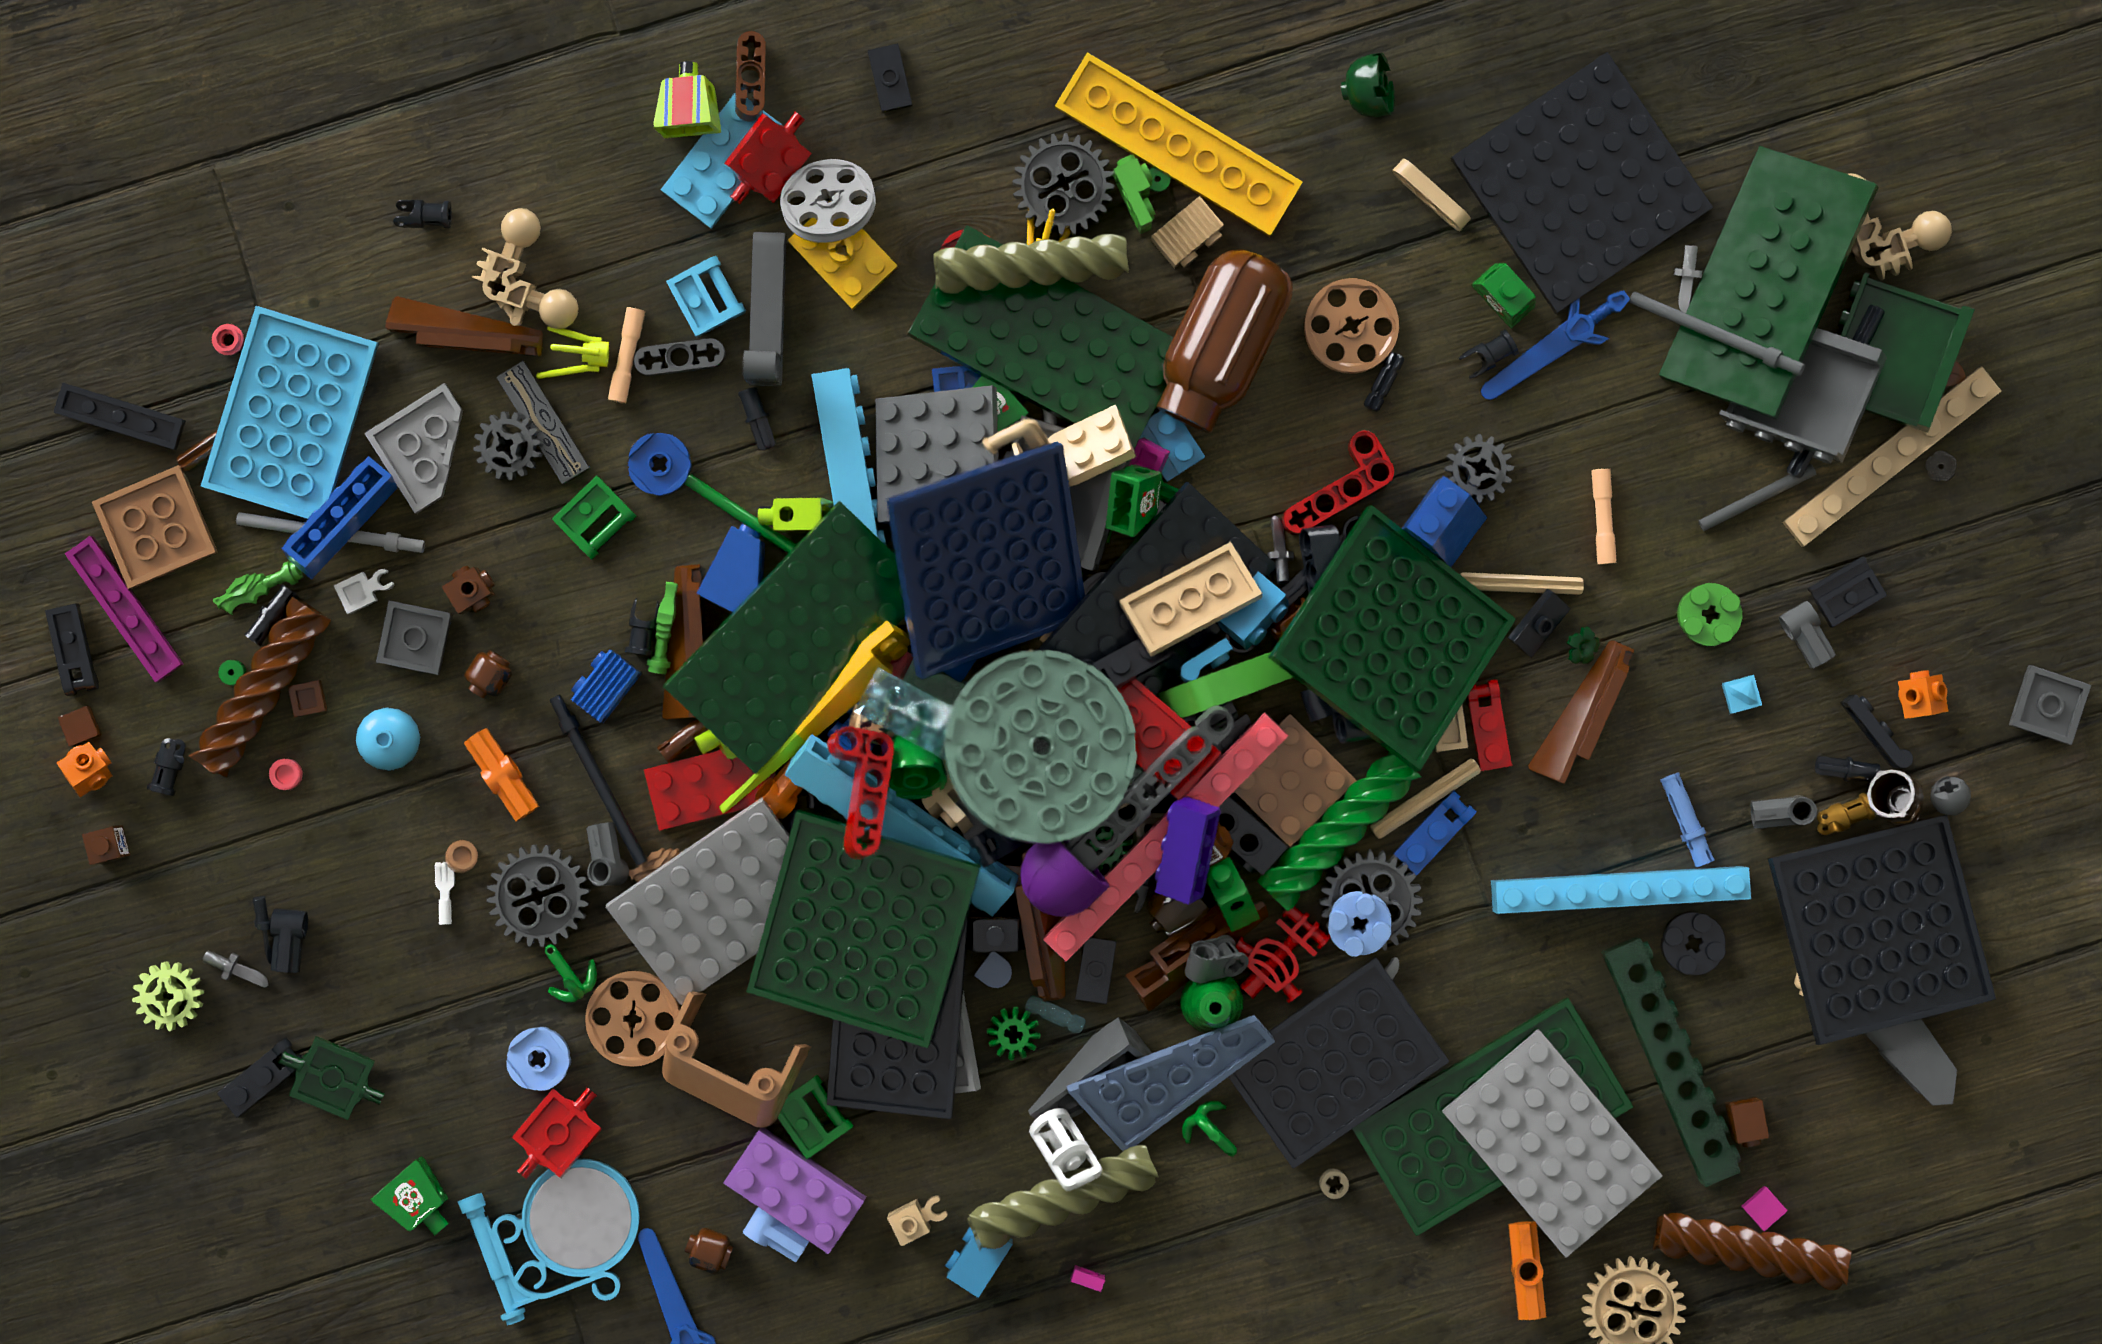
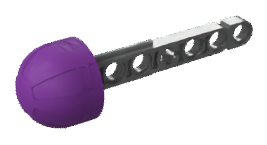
M1217 705L1207 709L1195 721L1196 726L1187 729L1127 788L1122 801L1116 809L1099 825L1071 840L1048 844L1035 843L1029 849L1021 867V882L1025 895L1037 909L1053 916H1072L1087 909L1109 888V883L1097 867L1152 814L1150 811L1210 753L1213 742L1218 745L1231 732L1234 724L1233 717L1226 708ZM1218 713L1224 714L1227 718L1226 725L1218 730L1211 728L1209 724L1211 717ZM1193 736H1200L1204 740L1202 749L1197 752L1189 751L1186 746L1187 741ZM1173 758L1178 759L1181 762L1180 770L1175 774H1167L1164 771L1166 761ZM1159 771L1162 778L1168 782L1163 784L1160 779L1154 786L1156 789L1155 794L1152 795L1148 792L1143 795L1145 792L1143 785L1146 783L1153 785L1158 780L1155 773ZM1129 803L1134 805L1136 811L1133 817L1129 819L1119 817L1118 810L1123 804ZM1101 826H1109L1113 830L1112 837L1104 842L1097 840L1095 837L1097 829ZM1090 838L1091 841H1092V843H1093L1097 848H1099V850H1098V851H1095L1094 848H1093V846H1092L1089 842H1087L1086 840Z

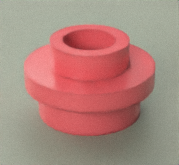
M223 324L214 331L212 344L220 354L226 356L235 355L243 348L244 335L237 326ZM227 335L234 337V342L230 346H226L224 343V338Z

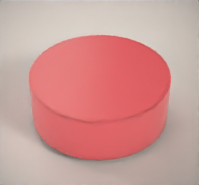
M292 759L277 760L269 770L271 783L280 790L294 789L300 784L303 777L301 766Z

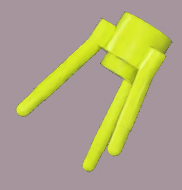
M548 326L547 329L549 331L587 342L583 343V347L552 344L550 346L551 350L582 354V362H588V364L540 372L536 374V377L542 379L587 371L599 372L600 367L608 366L609 342L602 341V337H591L565 328L555 329Z

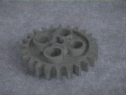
M1064 133L1062 141L1058 142L1056 136L1051 134L1050 144H1047L1040 138V149L1037 150L1030 145L1028 150L1031 157L1020 156V160L1025 167H1015V173L1022 176L1013 180L1014 186L1021 187L1020 190L1013 193L1014 198H1023V201L1018 205V210L1028 209L1025 220L1028 221L1035 217L1037 219L1035 228L1038 229L1043 223L1046 224L1050 211L1048 208L1049 202L1053 199H1060L1065 203L1066 207L1061 213H1055L1052 230L1054 227L1058 228L1060 237L1063 236L1065 228H1069L1073 236L1076 235V226L1080 225L1085 232L1088 231V220L1098 224L1099 219L1096 213L1099 212L1105 215L1107 213V209L1102 205V202L1112 203V197L1105 193L1106 191L1114 190L1115 186L1112 183L1106 182V180L1113 177L1112 171H1104L1109 165V160L1099 161V157L1102 154L1101 149L1093 153L1090 151L1092 141H1088L1084 146L1080 145V135H1077L1074 142H1069L1068 134ZM1066 157H1074L1078 160L1079 166L1073 171H1067L1062 167L1061 162ZM1039 171H1046L1050 174L1051 180L1046 185H1039L1034 181V175ZM1084 171L1089 172L1088 176L1070 182L1068 191L1059 188L1043 199L1038 197L1039 194L1056 188L1058 180L1061 178L1064 182H1068ZM1083 184L1089 185L1094 193L1090 198L1082 199L1076 194L1077 187Z
M537 844L532 845L530 854H528L524 847L519 848V858L513 853H509L507 856L510 864L499 862L498 866L503 872L501 874H491L498 882L497 884L487 886V889L495 892V896L488 898L487 902L496 903V908L489 913L490 915H500L501 918L496 922V926L503 924L508 926L504 933L505 936L516 932V943L527 937V945L529 947L534 944L535 939H538L540 946L544 947L549 937L553 944L559 943L558 933L565 938L570 937L567 927L577 930L580 926L575 921V918L584 919L587 916L580 908L590 905V902L582 899V895L591 892V889L582 888L581 886L588 877H578L577 873L581 870L582 866L578 865L573 868L570 866L573 860L572 855L564 860L561 859L563 850L561 848L552 855L550 845H545L542 853L539 852ZM546 866L554 869L556 873L555 881L552 884H547L541 879V871ZM516 877L523 879L526 883V890L522 895L514 893L511 888L512 881ZM560 884L565 885L564 890L543 897V904L539 900H535L518 907L512 905L516 900L535 894V887H537L538 891H543ZM556 896H560L566 901L567 907L562 914L556 913L552 909L551 903ZM526 907L534 909L537 913V919L532 925L527 924L522 919V912Z
M1368 849L1366 858H1362L1358 851H1355L1354 861L1344 856L1345 866L1342 868L1336 864L1333 867L1337 874L1335 876L1331 874L1325 875L1331 885L1321 886V891L1327 894L1328 897L1319 899L1321 905L1329 907L1321 912L1322 917H1329L1334 903L1344 895L1343 889L1347 884L1355 883L1359 885V892L1366 894L1361 876L1366 874L1372 894L1381 898L1386 905L1394 904L1399 907L1398 914L1391 918V936L1388 939L1396 946L1399 945L1397 935L1400 933L1408 937L1409 935L1405 927L1407 925L1411 927L1417 926L1411 916L1421 915L1420 909L1414 907V904L1423 902L1421 896L1414 895V893L1421 890L1420 884H1410L1416 878L1415 873L1404 874L1408 868L1407 863L1404 862L1397 867V856L1393 855L1387 861L1384 850H1381L1377 858L1374 857L1371 849ZM1380 874L1390 877V883L1384 888H1377L1373 885L1374 879ZM1354 925L1352 926L1354 929H1366L1365 925L1360 927ZM1387 941L1382 947L1384 951L1387 950Z

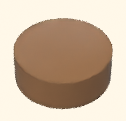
M465 840L452 843L445 854L447 866L457 873L470 871L478 860L476 847Z

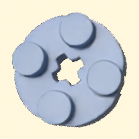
M1359 891L1347 893L1340 897L1331 909L1328 921L1330 937L1337 947L1350 956L1357 957L1374 953L1383 947L1391 936V914L1385 902L1375 895L1371 896ZM1354 918L1367 919L1369 922L1365 924L1366 929H1354L1352 927L1354 925Z
M547 1027L530 1028L518 1034L510 1043L506 1060L507 1070L511 1078L519 1086L538 1091L548 1090L561 1082L571 1065L570 1050L565 1039L559 1033ZM533 1051L545 1053L546 1058L544 1062L546 1065L544 1067H541L539 1064L535 1066L531 1064L530 1061L534 1058L532 1055Z

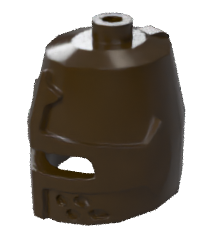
M1893 769L1877 772L1870 783L1867 793L1870 808L1888 822L1894 824H1914L1922 813L1924 802L1922 785L1905 772Z
M1154 892L1146 906L1149 914L1154 919L1150 922L1151 926L1157 932L1163 929L1170 937L1193 926L1210 911L1202 898L1188 905Z

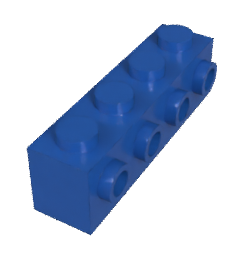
M368 456L352 471L345 482L331 493L328 500L310 515L307 522L289 537L286 544L281 548L288 560L309 578L313 579L398 488L392 475Z

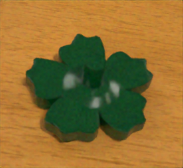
M1581 627L1580 634L1575 633L1573 636H1569L1567 644L1573 648L1569 650L1568 660H1571L1574 664L1578 662L1589 664L1594 660L1593 652L1597 653L1600 642L1599 638L1595 637V633L1589 627Z

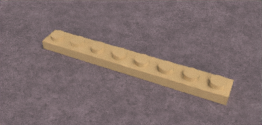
M1979 367L1966 377L1964 381L1942 396L1928 433L1905 425L1782 523L1801 547L1806 546L2001 392L2000 388L1985 369Z

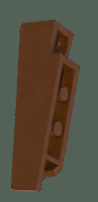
M397 296L393 299L386 320L385 329L396 333L416 334V344L421 347L542 356L543 332L541 330L514 326L511 323Z
M700 564L683 565L675 568L674 583L678 584L676 616L668 642L667 659L671 662L670 668H667L665 683L706 641L703 597L696 594L702 584ZM664 688L663 719L693 718L694 716Z
M1613 640L1608 642L1529 763L1528 768L1531 771L1558 783L1565 784L1576 756L1583 760L1590 759L1626 679L1630 667L1628 663L1634 649Z
M1026 850L1024 853H1022L1023 860L1029 850ZM1021 882L1015 886L1031 982L1038 989L1040 1002L1062 999L1065 997V960L1043 940V937L1063 917L1049 915L1037 909L1025 895Z
M1238 901L1232 904L1230 908L1231 910H1236L1242 905ZM1258 901V904H1254L1260 919L1233 933L1218 905H1215L1196 924L1168 938L1152 949L1149 953L1153 961L1125 975L1148 1011L1153 1010L1190 980L1185 975V966L1194 942L1218 938L1222 935H1230L1236 943L1241 936H1245L1268 917V911L1264 902Z

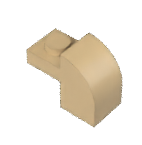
M944 757L942 761L947 772L945 788L940 791V787L932 791V796L922 798L921 800L931 816L936 819L941 817L951 829L957 826L964 834L973 827V824L955 804L960 798L949 777Z

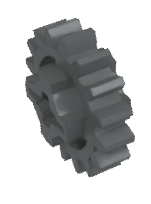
M506 411L501 412V419L496 415L489 416L491 424L481 423L480 427L484 430V433L475 434L474 438L481 441L479 446L473 447L474 451L482 453L477 462L488 464L485 469L486 473H492L496 470V478L503 479L506 473L509 480L516 479V472L521 477L527 476L526 467L536 468L537 465L533 461L534 457H542L543 455L536 450L537 446L544 444L543 440H536L535 438L540 429H530L532 423L530 418H526L521 422V413L514 412L512 418H510L509 412ZM506 425H514L522 431L512 433ZM493 435V436H494L493 443H492V446L489 447L490 439H491V436ZM506 440H512L514 443L510 446L511 451H505L503 448L507 445ZM528 444L527 453L524 457L523 452L525 449V445ZM504 458L512 467L502 466L495 460Z
M1481 434L1476 435L1475 442H1472L1467 436L1463 438L1464 447L1457 443L1453 446L1456 455L1448 454L1446 456L1452 462V465L1444 467V471L1452 473V477L1449 480L1471 496H1475L1476 503L1482 502L1483 495H1486L1489 501L1494 500L1493 491L1503 494L1505 490L1501 484H1509L1512 481L1511 478L1506 476V472L1514 470V466L1506 465V461L1512 456L1511 454L1503 455L1501 451L1505 445L1501 443L1495 447L1493 445L1494 437L1492 436L1486 442H1483ZM1480 448L1477 456L1472 458L1463 456L1470 449ZM1492 454L1498 461L1499 469L1495 468L1491 461ZM1481 461L1483 463L1482 468L1487 473L1476 476V470L1471 466ZM1458 467L1464 470L1467 477L1466 483L1460 478ZM1484 480L1495 482L1487 489L1477 490L1480 483Z

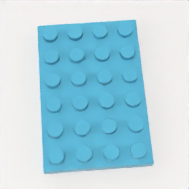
M255 306L201 487L308 519L314 511L318 510L328 500L335 489L379 343Z

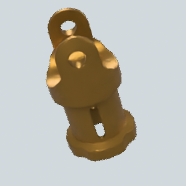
M1861 793L1859 798L1844 804L1838 802L1831 805L1828 809L1819 812L1817 815L1819 822L1818 832L1822 835H1829L1850 829V825L1864 819H1875V813L1869 806L1867 795ZM1826 815L1828 816V818L1823 819L1822 816Z

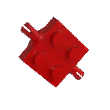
M794 111L787 123L782 126L776 124L767 115L761 114L724 163L736 173L741 181L732 195H730V198L741 205L742 201L752 190L760 193L772 203L777 200L787 180L802 167L812 154L798 142L794 135L803 121H805L801 115Z
M586 1088L574 1102L564 1098L555 1089H552L512 1136L516 1142L524 1147L529 1156L517 1172L525 1179H528L535 1168L540 1165L549 1168L558 1177L562 1178L602 1131V1128L594 1123L585 1111L597 1095L589 1088Z

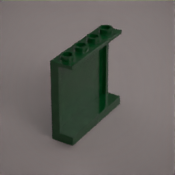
M1865 272L1862 281L1855 279L1849 297L1854 298L1851 310L1844 308L1838 324L1839 327L1843 328L1841 336L1852 340L1870 305H1875L1885 311L1869 346L1881 349L1887 359L1865 411L1928 433L1975 309L1964 305L1960 309L1868 278L1869 273Z

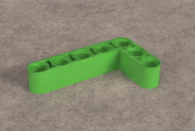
M1269 652L1160 692L1158 696L1177 715L1184 718L1207 710L1212 706L1229 702L1293 678V676L1268 657L1271 653Z

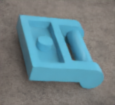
M717 256L710 257L666 281L697 338L746 312L743 303H738L719 267L721 263ZM707 272L727 307L721 313L718 312L699 277Z

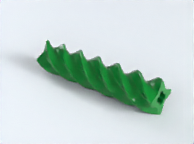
M1388 752L1387 756L1377 759L1369 767L1366 777L1349 786L1343 800L1327 808L1321 823L1314 824L1305 830L1299 845L1293 846L1282 853L1277 867L1267 870L1264 875H1260L1257 882L1288 912L1297 904L1302 891L1311 889L1319 882L1323 869L1336 865L1341 860L1345 847L1359 842L1365 835L1367 825L1381 820L1388 811L1389 803L1403 798L1408 793L1412 780L1421 778V776L1391 752Z

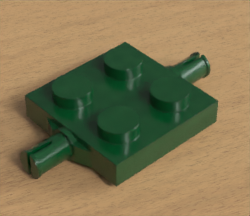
M318 1036L315 1037L310 1050L302 1059L284 1051L279 1064L297 1070L296 1080L289 1096L344 1119H349L354 1106L361 1098L380 1105L381 1099L384 1096V1092L367 1086L368 1075L375 1060Z

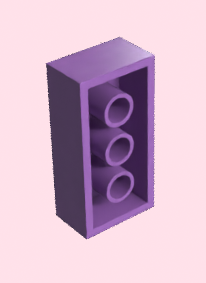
M764 1127L759 1129L724 1181L725 1185L827 1254L835 1246L866 1198L865 1195L812 1159H806L800 1151Z

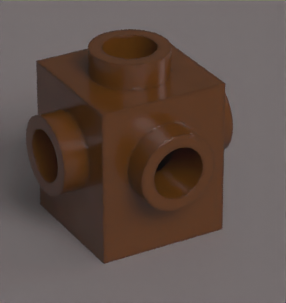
M468 565L454 572L451 575L453 580L442 586L457 613L462 615L472 609L474 613L484 609L491 604L489 598L495 595L491 589L495 586V583L486 570L480 571L477 567L470 569ZM473 584L474 590L470 594L469 587Z

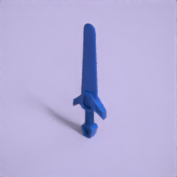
M1623 290L1608 295L1605 304H1602L1600 308L1598 307L1588 315L1579 314L1580 298L1569 305L1567 321L1487 381L1481 388L1482 396L1487 400L1497 398L1581 343L1600 345L1609 338L1593 334L1594 325L1603 320L1608 314L1610 315L1613 312L1619 313L1630 300L1626 292Z
M649 1228L642 1229L638 1234V1241L672 1338L671 1344H716L714 1336L697 1329L655 1232Z

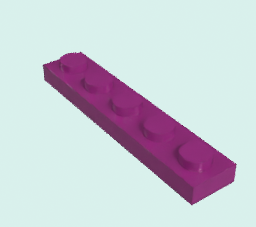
M89 536L65 553L68 560L155 682H160L184 665L131 589L127 588L124 578L94 536Z

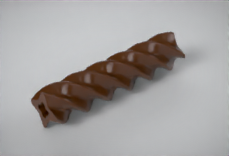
M292 597L286 607V618L275 623L269 632V645L258 649L253 655L251 671L240 676L235 683L234 698L222 703L217 711V724L205 729L199 741L200 750L188 756L203 765L211 773L220 774L227 778L229 768L237 764L242 758L246 742L255 737L259 732L264 715L272 711L277 705L281 689L289 685L294 679L298 663L307 658L311 653L315 637L324 632L329 626L331 619L317 611L307 602H302Z
M1663 1213L1662 1216L1657 1218L1656 1235L1653 1245V1251L1660 1248L1665 1255L1673 1259H1680L1691 1254L1697 1262L1703 1265H1712L1722 1260L1733 1271L1741 1272L1753 1267L1761 1276L1766 1278H1773L1784 1273L1796 1284H1805L1815 1279L1824 1289L1831 1291L1840 1289L1843 1283L1847 1286L1848 1269L1852 1254L1850 1250L1839 1245H1819L1806 1238L1789 1239L1776 1232L1758 1233L1746 1226L1734 1225L1727 1227L1716 1220H1695L1682 1213Z

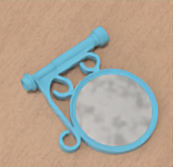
M577 1159L562 1178L558 1177L550 1169L546 1170L533 1183L527 1193L522 1209V1219L511 1214H504L496 1219L493 1227L488 1216L484 1214L483 1206L486 1203L482 1193L458 1201L462 1214L466 1213L467 1219H470L491 1279L494 1280L506 1312L501 1315L502 1321L505 1320L507 1325L525 1319L523 1314L526 1312L525 1308L519 1306L538 1299L553 1297L603 1277H609L614 1281L615 1290L610 1294H603L599 1291L597 1283L594 1282L592 1284L594 1295L600 1300L607 1301L613 1299L619 1293L621 1287L619 1277L614 1272L607 1270L621 1261L633 1245L639 1228L640 1211L632 1186L620 1172L610 1165L592 1159ZM504 1220L513 1222L516 1227L515 1234L512 1237L505 1238L504 1243L508 1244L515 1241L523 1229L524 1237L530 1250L539 1260L525 1262L516 1275L498 1230L499 1223ZM530 1266L537 1267L541 1271V1280L534 1285L535 1289L541 1287L546 1281L547 1267L563 1275L586 1277L544 1293L530 1291L518 1281L524 1270Z

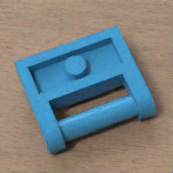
M1227 638L1186 662L1181 668L1180 678L1186 683L1193 681L1199 676L1200 670L1206 666L1211 665L1212 669H1215L1228 661L1230 657L1227 653L1231 652L1233 648Z

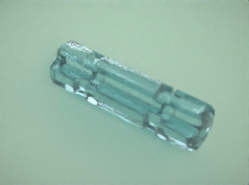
M1034 995L1029 997L1025 1006L1026 1010L1035 1015L1038 1013L1041 1015V1018L1061 1027L1065 1025L1068 1027V1030L1074 1033H1081L1086 1021L1083 1017L1076 1014L1071 1015L1069 1011L1050 1002L1044 1003L1042 1002L1043 999Z

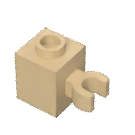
M933 1196L928 1199L923 1208H921L918 1200L915 1199L889 1212L887 1219L901 1246L929 1233L931 1229L929 1220L941 1221L947 1217V1211L936 1214L931 1209L934 1203L940 1201L939 1196Z

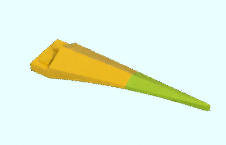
M886 621L863 640L827 693L796 731L786 740L784 745L756 774H753L720 805L719 809L722 813L725 814L792 758L811 734L817 737L893 673V666L890 661L892 659H899L908 651L907 647L911 644L909 635L889 621Z

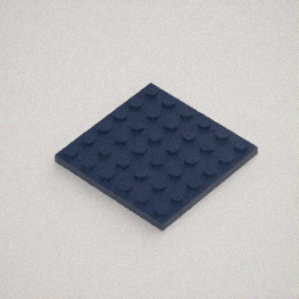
M1058 441L886 499L916 675L921 679L1053 632L1085 596L1064 446Z

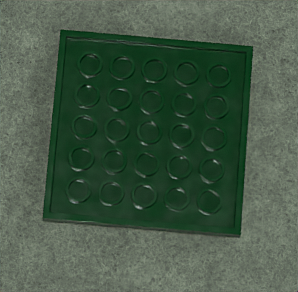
M1373 505L1366 507L1268 658L1416 772L1420 771L1516 619Z
M798 810L794 818L746 992L929 1048L981 865L881 835L880 844L875 853L863 859H853L844 849L847 824ZM862 837L856 840V843L861 844V850L867 847V844L862 842Z

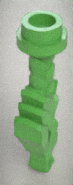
M287 561L283 563L281 570L275 572V574L265 576L263 573H254L251 576L246 574L236 578L225 591V594L221 597L213 598V602L219 609L222 608L233 615V610L238 605L244 603L257 604L258 597L268 595L271 587L284 582L294 585L303 578V573L293 563Z
M666 582L665 595L658 609L656 619L657 632L655 635L657 643L655 644L654 656L647 659L649 672L667 674V668H670L671 662L666 658V652L668 649L667 644L671 637L672 624L676 616L678 584L674 582Z

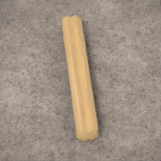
M1460 573L1463 578L1481 591L1544 593L1546 589H1549L1555 594L1579 595L1583 593L1584 581L1581 577Z
M1474 759L1467 760L1387 813L1378 822L1372 823L1370 826L1372 832L1378 839L1383 838L1481 772L1479 765Z

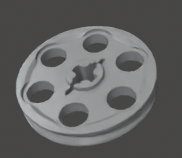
M826 159L800 168L787 180L781 192L780 206L784 220L792 232L809 241L826 243L843 240L860 231L874 213L876 196L870 177L861 167L845 160ZM814 175L824 177L819 183L813 184L808 182V179ZM844 175H853L855 177L849 183L839 182V179ZM800 196L805 198L804 202L799 205H791L789 203L794 197ZM858 196L867 198L865 203L861 205L851 203ZM828 198H829V200L832 201V202L827 203V201H825V199H828ZM808 218H815L818 220L817 223L811 227H805L801 225L802 222ZM838 218L849 220L846 225L841 227L832 225Z

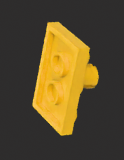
M811 218L803 226L811 227L818 220ZM838 218L832 225L841 227L846 225L849 220ZM863 228L854 235L835 242H813L803 239L795 233L788 239V242L852 310L898 268L896 263Z

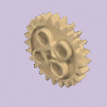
M1632 1256L1628 1257L1627 1265H1624L1617 1258L1616 1268L1614 1269L1604 1264L1606 1274L1603 1276L1595 1272L1594 1275L1598 1283H1587V1286L1593 1292L1592 1294L1582 1296L1584 1300L1590 1303V1306L1581 1308L1583 1313L1591 1315V1317L1583 1321L1586 1326H1594L1589 1335L1591 1338L1601 1336L1597 1344H1661L1663 1342L1673 1344L1669 1335L1671 1333L1680 1335L1681 1333L1675 1327V1323L1685 1322V1319L1678 1315V1311L1685 1310L1686 1306L1677 1302L1684 1294L1681 1291H1673L1679 1284L1678 1281L1675 1279L1666 1281L1670 1272L1664 1269L1658 1274L1660 1265L1654 1262L1648 1268L1647 1259L1644 1257L1641 1258L1638 1265H1636ZM1621 1282L1628 1283V1293L1622 1297L1615 1296L1614 1289L1616 1285ZM1652 1289L1659 1290L1660 1297L1658 1301L1653 1304L1646 1303L1645 1296L1647 1292ZM1611 1300L1630 1307L1634 1306L1636 1302L1640 1308L1660 1311L1661 1315L1656 1317L1637 1310L1631 1315L1626 1308L1608 1306L1606 1302ZM1614 1313L1621 1314V1324L1615 1328L1608 1327V1318ZM1645 1320L1652 1321L1653 1328L1651 1332L1646 1335L1639 1334V1325Z

